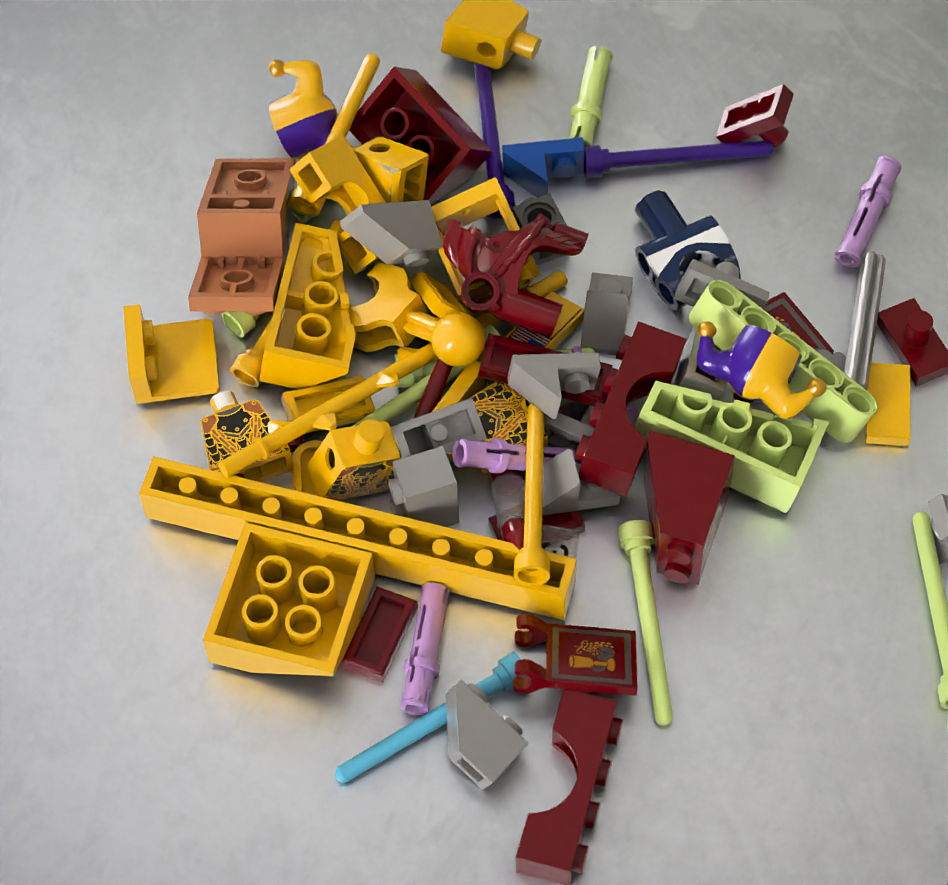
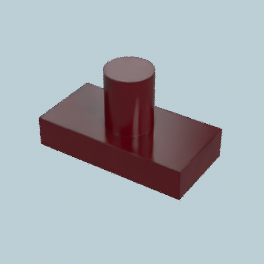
M782 84L726 106L716 138L724 144L736 143L758 135L763 140L769 141L775 147H778L788 136V129L784 126L794 93Z
M915 298L878 313L877 325L902 365H910V378L915 386L948 373V350L933 328L932 316L920 308Z

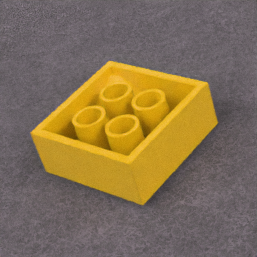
M245 522L203 638L209 662L251 673L334 676L363 616L375 580L373 553Z

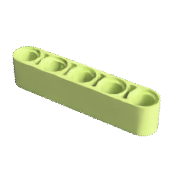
M722 280L711 281L689 313V320L696 330L700 323L705 321L715 325L717 332L712 339L713 343L721 350L730 349L746 325H752L769 331L798 350L802 358L789 386L793 394L806 390L810 381L815 378H820L826 383L825 393L819 397H814L801 412L812 421L814 418L829 421L826 432L835 439L842 442H852L876 413L878 408L877 402L866 389L731 284Z

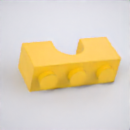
M344 135L309 152L289 169L311 204L324 198L332 199L338 202L346 214L349 215L360 205L386 203L378 187L373 183ZM345 231L337 236L339 249L355 274L381 260Z

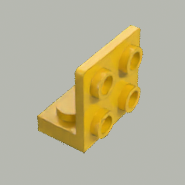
M140 304L123 306L128 373L136 404L219 393L220 385L212 319L206 318L153 325L151 319L144 320Z

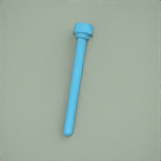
M513 651L497 661L498 666L492 669L493 674L475 685L488 698L502 689L505 692L513 689V678L518 676L515 674V663L520 660V657ZM446 702L339 765L335 770L336 779L342 783L352 780L447 723Z

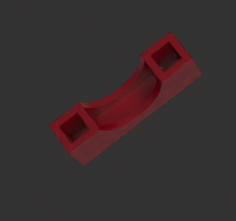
M639 321L632 337L624 334L616 355V359L622 361L619 370L610 368L602 392L608 393V397L605 403L596 402L588 424L595 427L591 437L582 436L574 458L582 462L578 474L580 480L627 497L639 467L647 439L633 427L628 418L626 408L635 400L648 396L655 381L671 384L680 362L686 338Z
M563 689L552 728V746L561 752L571 763L576 774V782L570 794L560 804L549 810L529 813L527 815L516 854V873L562 885H571L574 872L583 873L589 846L582 844L586 828L595 829L601 803L594 801L598 786L606 788L612 761L605 759L609 744L618 745L623 725V719L616 718L617 701L575 690Z

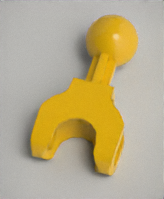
M378 262L366 275L371 279L376 296L367 303L349 306L351 324H354L356 334L354 347L361 351H377L393 345L407 347L417 336L431 342L434 353L442 362L454 367H463L475 362L485 348V331L475 317L463 312L450 313L441 319L429 315L419 294L410 288L411 284L405 270L394 265H387L385 262Z

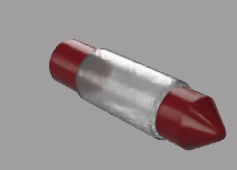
M505 470L503 473L490 472L492 480L491 492L499 533L503 541L513 543L518 549H522L524 547L525 481L521 476V471Z

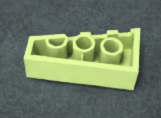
M655 381L634 428L646 439L649 431H654L735 455L730 488L787 513L804 482L829 421L814 418L811 423L794 418L784 419L776 413L752 409L748 402L736 399L732 403L712 399L709 393Z

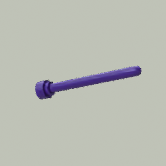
M474 63L483 141L493 151L486 159L488 180L496 177L513 213L515 198L513 191L504 183L490 67ZM499 210L487 216L491 219H503Z
M765 140L609 152L608 149H601L600 145L584 146L585 179L600 178L603 173H610L612 168L770 156L773 154L775 146L773 143Z

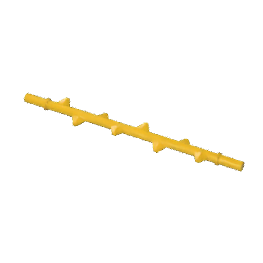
M558 270L532 286H526L522 289L546 297L551 291L555 292L567 285L568 279L563 271ZM489 312L475 317L483 328L489 324L495 326L502 322ZM429 343L420 349L401 347L397 350L399 361L348 390L337 391L332 399L291 422L269 421L268 435L263 438L257 437L253 439L252 444L218 463L221 473L228 478L261 458L264 460L269 458L270 453L314 428L324 430L336 429L337 415L386 387L397 386L400 383V379L437 359L438 357L433 351L432 344Z

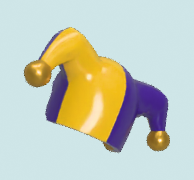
M276 59L269 65L271 75L281 77L284 74H290L298 79L294 92L272 102L269 105V112L275 131L285 151L292 159L304 157L309 152L325 144L338 117V113L333 102L324 95L321 69L316 62L309 60L283 62Z
M705 321L698 326V334L701 337L696 359L698 366L706 373L727 381L731 389L743 399L753 402H764L779 417L791 419L797 416L814 397H819L825 393L826 383L820 378H815L810 381L806 390L793 394L789 383L796 373L802 356L791 344L775 334L759 327L746 325L730 349L718 351L714 348L712 339L717 332L715 325Z

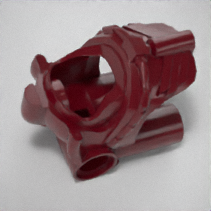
M541 213L534 221L526 224L520 230H507L492 238L484 236L481 230L474 226H470L466 230L460 227L461 222L451 219L444 236L443 249L447 258L454 265V268L459 269L465 278L461 289V299L467 310L474 314L489 312L501 321L550 338L563 304L518 288L523 265L527 258L536 252H551L566 256L578 255L583 251L589 234L559 222L552 225L550 224L551 220ZM476 283H484L491 289L492 298L484 304L475 303L468 295L469 288Z

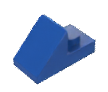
M583 137L502 145L503 175L537 198L547 195V177L567 178L572 175L584 174Z

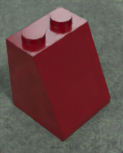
M649 431L644 484L649 520L652 523L654 534L653 550L656 572L664 574L667 579L676 583L684 584L690 582L699 585L729 497L735 455Z

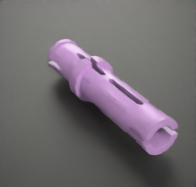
M880 156L877 159V164L869 182L861 187L859 192L861 200L849 223L840 247L835 253V259L843 266L856 268L860 265L861 257L873 234L880 214L891 202V190L898 174L901 172L902 166L899 161L890 156Z
M493 438L489 442L459 439L460 441L457 440L454 444L452 458L457 467L487 468L491 473H503L505 470L526 471L527 445L508 444L506 440L500 438ZM544 446V464L567 449H572L575 458L576 451L572 447Z
M431 582L422 586L410 657L404 663L403 669L406 674V682L400 709H405L404 712L411 715H425L429 712L433 682L439 676L438 651L442 638L446 606L450 596V589H446V586L440 583Z

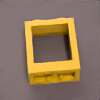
M496 177L431 207L442 244L451 219L461 222L460 227H464L498 210L509 231L520 230ZM443 247L438 249V252L462 302L461 289L464 280L459 269L454 268V265L445 255ZM532 254L523 265L518 282V288L520 289L531 284L533 278L540 275ZM476 283L469 288L468 295L473 302L484 304L492 298V291L486 284Z

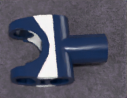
M660 190L647 194L637 203L635 212L653 239L636 247L637 262L652 289L669 308L677 310L687 305L674 299L680 279L684 276L692 259L713 268L721 262H731L738 267L739 279H741L740 267L728 237L714 217L710 215L687 225L668 194Z

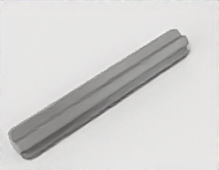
M874 251L867 252L866 256L861 259L844 373L864 389L868 388L886 264L885 257L876 254Z

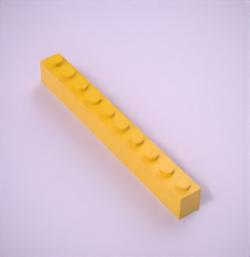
M155 456L152 458L139 492L146 518L239 540L246 522L373 553L375 574L422 586L431 582L445 585L446 589L449 588L450 593L564 621L576 583V558L545 551L546 555L550 558V579L542 585H523L514 578V559L519 554L520 549L513 543L233 475L226 478L221 472Z

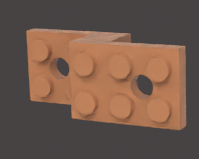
M215 159L197 211L201 260L188 295L190 311H203L209 315H217L225 311L245 312L250 315L274 312L289 252L286 208L295 180L289 169L296 164L295 159Z

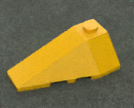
M295 223L264 349L259 381L301 389L348 374L356 334L354 324H351L350 302L348 293L345 292L343 265L336 231Z

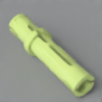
M596 46L588 51L578 100L570 112L572 125L568 139L583 137L584 146H592L595 128L601 123L602 111L600 106L610 63L613 58L611 51L601 46L598 59L595 58L597 53Z

